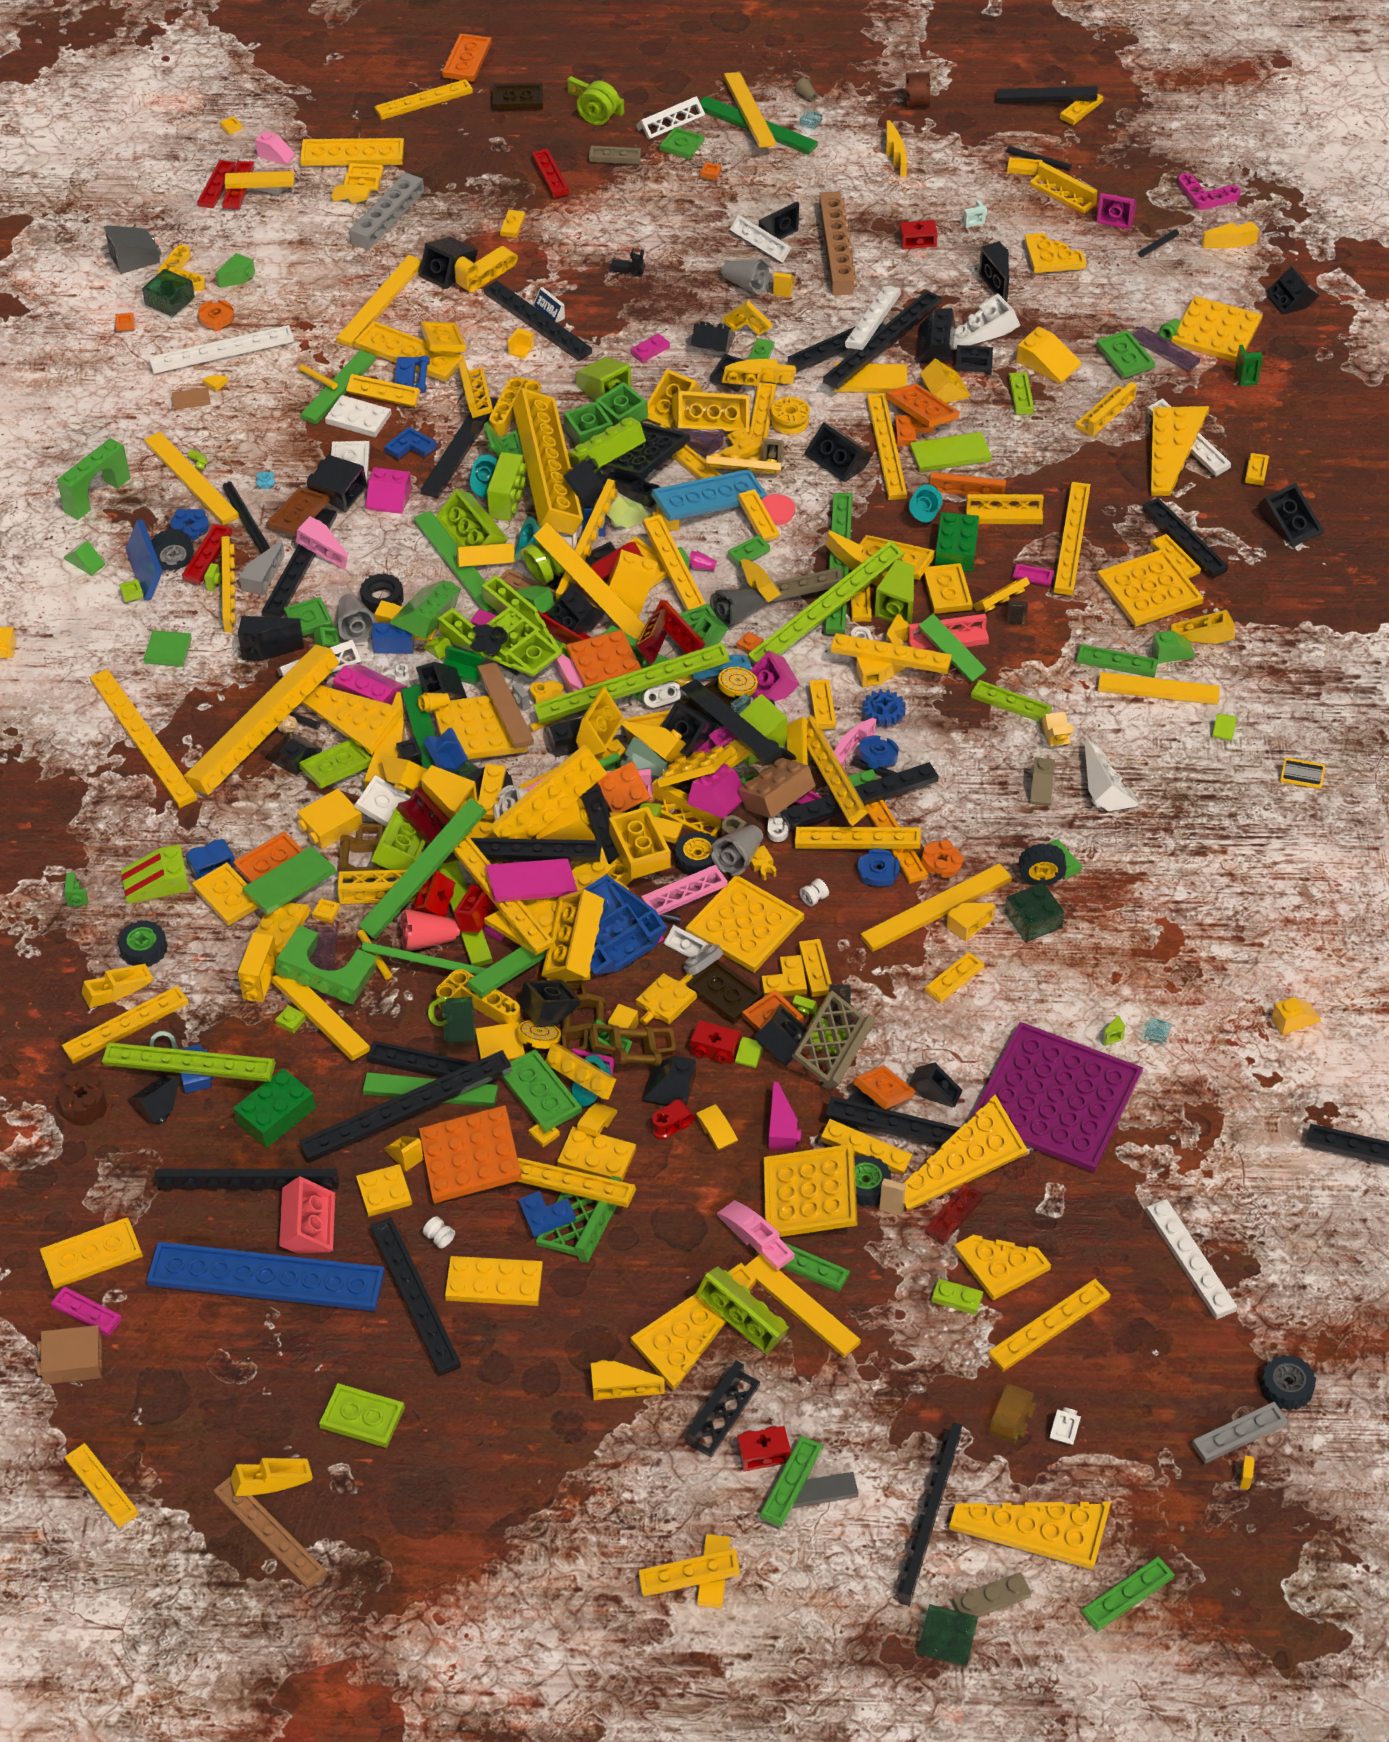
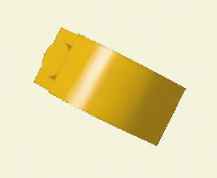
M1065 712L1046 714L1041 718L1044 735L1049 746L1071 743L1069 735L1074 733L1073 725H1067Z

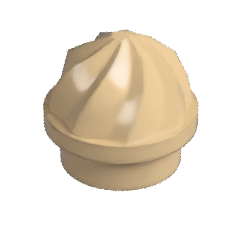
M288 715L278 725V730L284 734L294 732L298 726L296 718Z

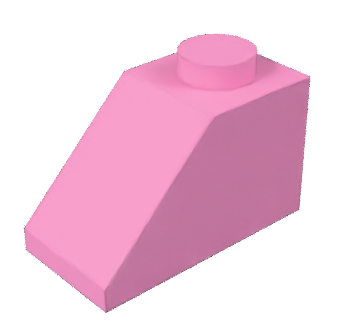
M263 131L255 140L257 157L286 166L295 157V153L277 134Z

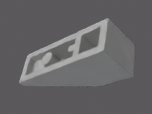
M278 542L249 562L245 569L240 572L239 582L241 583L242 591L264 596L285 557L282 542Z

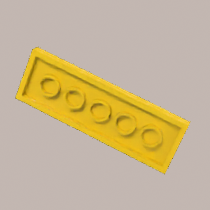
M404 138L303 139L300 158L301 166H347L349 163L403 165Z
M375 321L354 341L355 348L397 363V357L428 356L430 364L427 365L426 375L444 382L459 368V362L465 361V356L460 353L453 354L448 351H442L441 353L432 352L429 350L425 340ZM416 365V371L420 372V366Z
M584 744L489 825V827L498 838L532 839L603 778L607 772Z

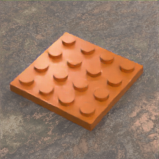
M506 1105L419 1128L434 1203L523 1180Z

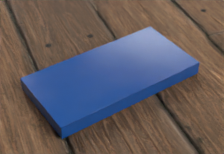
M136 520L126 546V551L136 579L140 583L144 600H151L163 571L144 521Z

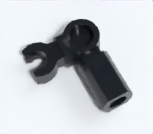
M632 248L630 254L632 262L630 260L612 259L611 271L620 273L631 272L636 277L642 276L646 266L643 260L644 250L641 249L640 255L635 253V249Z

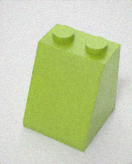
M604 357L576 371L577 386L594 402L597 398L623 382L631 387V366L615 359Z
M896 559L876 588L875 617L893 622L896 615L901 614L904 621L912 624L914 565Z
M760 694L739 715L767 739L773 740L779 744V747H783L787 744V716L763 694ZM751 753L742 761L750 767L760 760Z

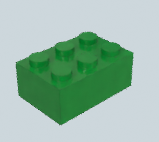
M941 512L935 566L961 563L963 571L973 572L979 525L978 515Z
M283 1068L271 1078L270 1082H265L237 1104L233 1110L236 1123L262 1146L267 1148L316 1109L313 1092Z

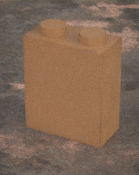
M98 1325L41 1331V1341H37L38 1355H41V1361L37 1362L38 1376H42L44 1384L102 1378V1336Z

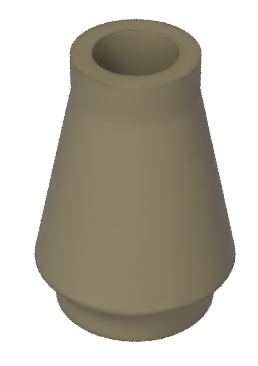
M801 78L796 82L795 88L798 93L809 99L810 102L817 99L818 94L808 79Z

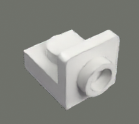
M1063 1407V1411L1057 1410L1050 1439L1070 1445L1074 1444L1081 1416H1077L1076 1410Z

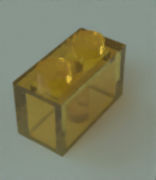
M1007 1383L992 1418L989 1434L1017 1444L1019 1437H1024L1028 1428V1423H1026L1027 1417H1032L1036 1408V1403H1033L1034 1393Z

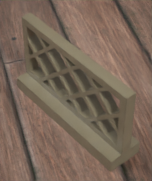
M830 991L796 1047L792 1057L822 1080L823 1084L821 1086L829 1091L840 1084L876 1020L870 1015L864 1017L834 991ZM831 1000L837 1003L839 1011L832 1012ZM846 1014H850L856 1019L854 1025H848ZM834 1015H840L843 1026H835ZM827 1016L830 1027H822L820 1018ZM837 1030H844L846 1036L844 1041H839ZM824 1031H831L834 1042H826ZM813 1032H818L821 1043H813L811 1037ZM827 1046H835L836 1057H830ZM814 1047H822L824 1058H817ZM809 1048L811 1059H806L800 1054L802 1049ZM818 1062H826L828 1070L826 1074L820 1070Z

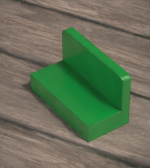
M1239 345L1235 375L1240 386L1258 385L1263 356L1261 352L1246 353L1243 345Z
M446 646V659L443 664L457 668L462 682L476 686L480 680L477 666L483 665V657Z

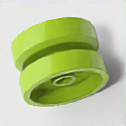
M594 81L589 84L577 100V109L580 115L594 125L605 124L620 105V98L616 90L603 81Z
M536 540V546L529 544L522 549V556L528 569L542 585L551 582L554 575L560 576L565 573L566 570L538 540Z

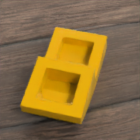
M356 184L336 185L331 198L334 202L348 198L351 204L367 200L371 189L367 186Z
M598 1102L595 1103L577 1124V1130L598 1137L604 1127L608 1128L617 1114V1109Z
M716 1104L695 1114L705 1134L708 1133L717 1151L738 1141L733 1129Z

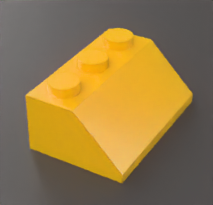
M605 686L600 689L582 718L576 739L578 748L585 744L593 755L607 750L625 719Z

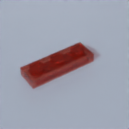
M964 1183L925 1228V1234L944 1246L983 1200V1194Z

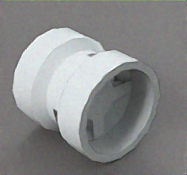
M817 878L811 882L810 886H804L800 889V896L807 906L812 907L818 903L819 899L822 900L828 897L829 890L826 884Z
M435 1216L426 1223L423 1234L427 1238L433 1239L434 1244L439 1248H444L453 1240L455 1231L450 1226H445L444 1221Z

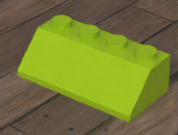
M632 417L625 418L617 425L607 428L601 434L591 437L587 442L577 445L568 453L571 467L589 455L597 461L598 468L646 442L641 423Z
M458 488L454 490L435 516L458 547L506 543L508 540L507 536L474 496Z
M718 1266L705 1275L696 1292L699 1298L766 1355L783 1339L789 1329L781 1317L775 1316L768 1310L765 1303L755 1299L745 1286L739 1285L733 1280L729 1272L722 1270Z

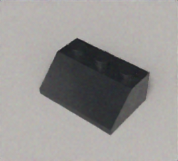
M953 308L934 310L920 324L917 363L932 362L935 358L939 361L953 360L956 325Z
M825 422L822 423L804 453L843 482L848 481L863 471L873 456V453L835 426Z

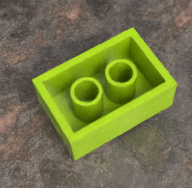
M501 452L487 489L489 516L492 519L512 521L513 515L517 514L518 501L522 500V489L526 488L527 477H524L526 463L523 462V455Z

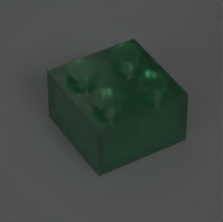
M163 269L142 288L145 305L171 317H174L195 298L192 281L166 269Z
M1044 882L1006 897L1005 914L1025 943L1063 928L1065 912Z
M446 998V1004H442L443 1020H447V1026H443L445 1042H448L450 1047L476 1045L473 998Z

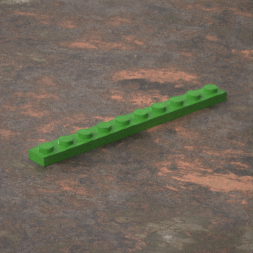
M834 493L832 532L850 540L853 493ZM830 551L829 570L841 568L842 578L848 575L849 567ZM847 603L826 619V634L835 635V633L845 635Z

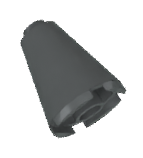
M719 589L712 593L710 607L717 618L726 626L731 627L762 608L766 599L758 589Z

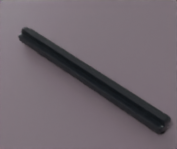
M230 481L224 483L223 490L235 510L239 513L240 519L261 554L264 553L270 546L233 483Z

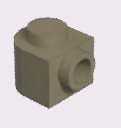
M735 815L727 816L722 821V837L746 827L747 822Z

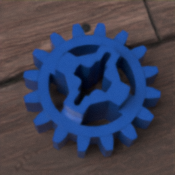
M879 689V693L872 691L871 696L866 695V700H863L862 714L865 715V720L876 719L878 727H881L882 724L889 727V723L896 725L897 720L902 721V716H905L906 702H903L902 696L897 697V692L891 694L889 689L886 692Z

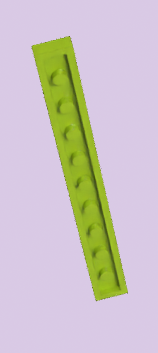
M889 541L748 654V659L755 665L768 651L782 655L887 571L896 559L900 560L903 558L904 552L892 541Z
M722 642L533 704L539 723L543 724L588 709L600 689L604 686L611 698L615 700L728 663L730 659Z

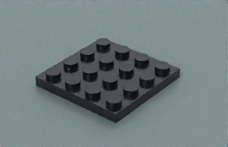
M640 422L646 442L598 469L639 480L645 479L677 451L684 448L691 441L690 435Z

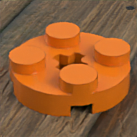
M212 300L205 302L198 310L199 322L205 327L212 328L214 331L222 330L223 327L229 325L235 319L232 305L224 300H218V303H213Z
M949 840L927 844L923 849L921 863L929 873L933 875L935 872L942 874L941 877L943 878L957 875L964 862L961 852Z

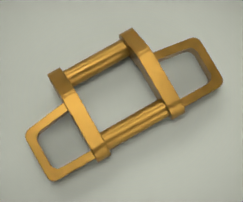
M361 824L358 829L357 839L350 835H342L340 837L341 859L338 864V873L342 871L382 870L381 866L374 862L372 867H355L349 864L350 850L356 853L373 852L374 855L383 835L382 824ZM365 832L379 833L378 840H362V836Z
M584 980L565 983L571 990L582 988L583 994L576 995L581 1000V1004L576 1009L588 1006L596 1009V1020L598 1019L605 1024L604 1008L606 1007V999L589 994ZM570 1013L562 1020L561 1038L563 1047L572 1052V1049L568 1047V1040L584 1037L583 1046L576 1049L590 1051V1028L594 1024L586 1023L571 1026Z
M594 1024L590 1028L592 1048L595 1051L611 1054L617 1064L629 1062L660 1066L662 1062L661 1056L670 1055L676 1050L674 1031L671 1028L645 1027L644 1029L619 1028L617 1025ZM597 1032L608 1033L610 1046L599 1043ZM654 1035L666 1036L668 1048L656 1049ZM621 1037L643 1038L645 1055L627 1054L622 1048Z

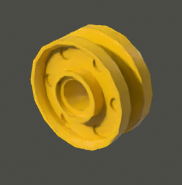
M782 397L772 404L771 424L776 431L793 435L807 429L810 408L804 400L797 397Z

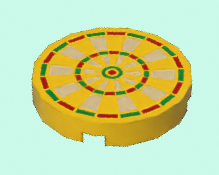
M740 667L726 668L720 672L718 677L719 689L730 697H735V695L740 696V698L749 697L755 693L758 684L757 677L751 671Z
M528 1020L519 1024L517 1037L524 1044L529 1042L532 1043L534 1048L547 1049L551 1047L552 1043L560 1042L561 1032L555 1025L541 1027L533 1020Z

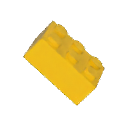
M649 807L609 818V834L631 879L671 868V851Z

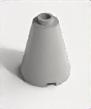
M764 259L727 261L721 269L725 279L757 295H761L762 291L765 292L768 289L772 278V273H769L771 264Z
M354 594L343 595L339 600L337 628L340 636L344 640L353 639L354 643L364 642L371 638L373 624L376 623L375 616Z
M748 825L718 838L712 844L713 852L711 853V858L720 871L732 873L731 876L741 875L749 866L763 840L762 831L755 825Z

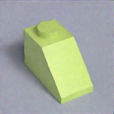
M620 495L613 502L611 510L607 514L614 526H622L627 529L652 516L642 504Z

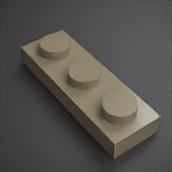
M591 146L589 153V162L633 165L640 164L641 148Z
M1019 1572L955 1596L952 1602L962 1623L1031 1598L1032 1592L1022 1573Z

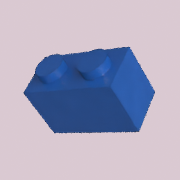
M374 623L372 632L374 653L413 654L414 634L390 623Z

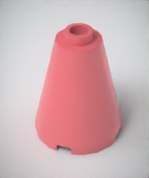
M410 909L402 911L400 929H403L401 945L404 951L410 952L455 941L456 936L460 935V929L455 919Z

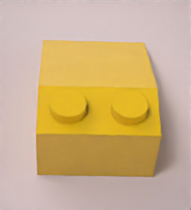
M1039 326L1020 342L1017 347L1016 362L1060 384L1082 364L1053 333Z
M666 369L647 402L649 417L646 419L672 429L676 425L672 414L673 394L678 391L703 392L697 381Z

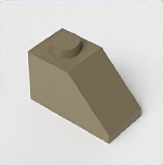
M764 438L763 461L774 459L777 460V463H783L784 441Z
M1035 757L1030 804L1051 806L1055 759Z

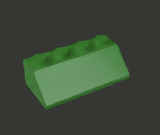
M445 580L422 588L391 619L390 624L426 639L439 625L438 618L452 607H456L461 588Z

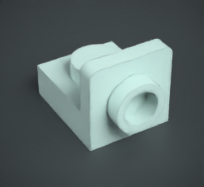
M980 200L976 201L974 208L964 210L963 224L966 228L985 223L987 208Z

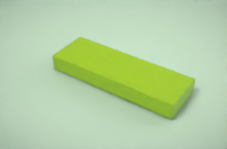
M1027 372L1009 373L1015 414H1034V404Z

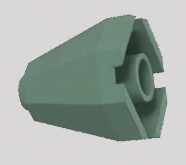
M636 736L630 742L625 752V758L620 764V767L634 761L638 770L651 769L652 781L658 779L662 772L668 769V762Z

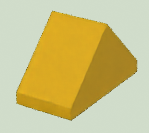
M774 272L773 295L791 298L796 278L791 274Z
M401 1136L384 1148L400 1164L405 1172L424 1160L421 1141L416 1137Z

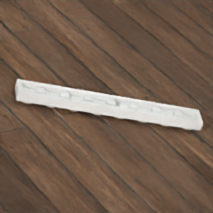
M289 325L150 356L149 362L154 374L294 342V338Z

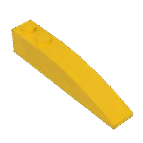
M397 692L392 705L401 707L403 711L401 692ZM404 711L375 750L364 778L365 789L375 775L388 782L381 758L382 755L400 758L396 749V743L405 741Z

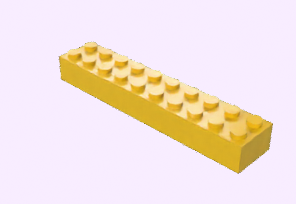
M521 389L513 403V410L539 526L543 527L548 522L556 531L573 535L581 524L583 516L578 496L563 477L571 468L555 398Z

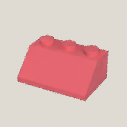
M300 1176L282 1188L279 1246L297 1254L332 1252L335 1192Z

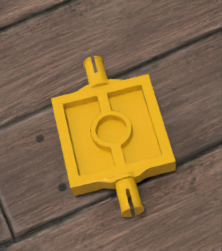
M663 973L636 999V1005L646 1011V1014L639 1019V1022L646 1026L655 1018L670 1025L697 999V993L686 986V983L693 978L692 975L687 973L678 981Z

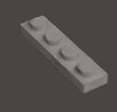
M1272 1402L1194 1439L1192 1446L1204 1464L1286 1426L1288 1420L1277 1404Z

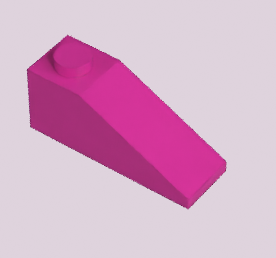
M774 1082L769 1149L796 1151V1142L801 1143V1129H797V1118L779 1083Z

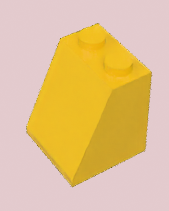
M621 549L607 579V585L639 617L655 578L658 562Z
M433 765L430 766L427 772L423 773L421 777L423 791L449 820L456 815L470 797L478 803L475 781Z
M580 797L533 837L534 839L597 840L593 833L594 831L584 801Z

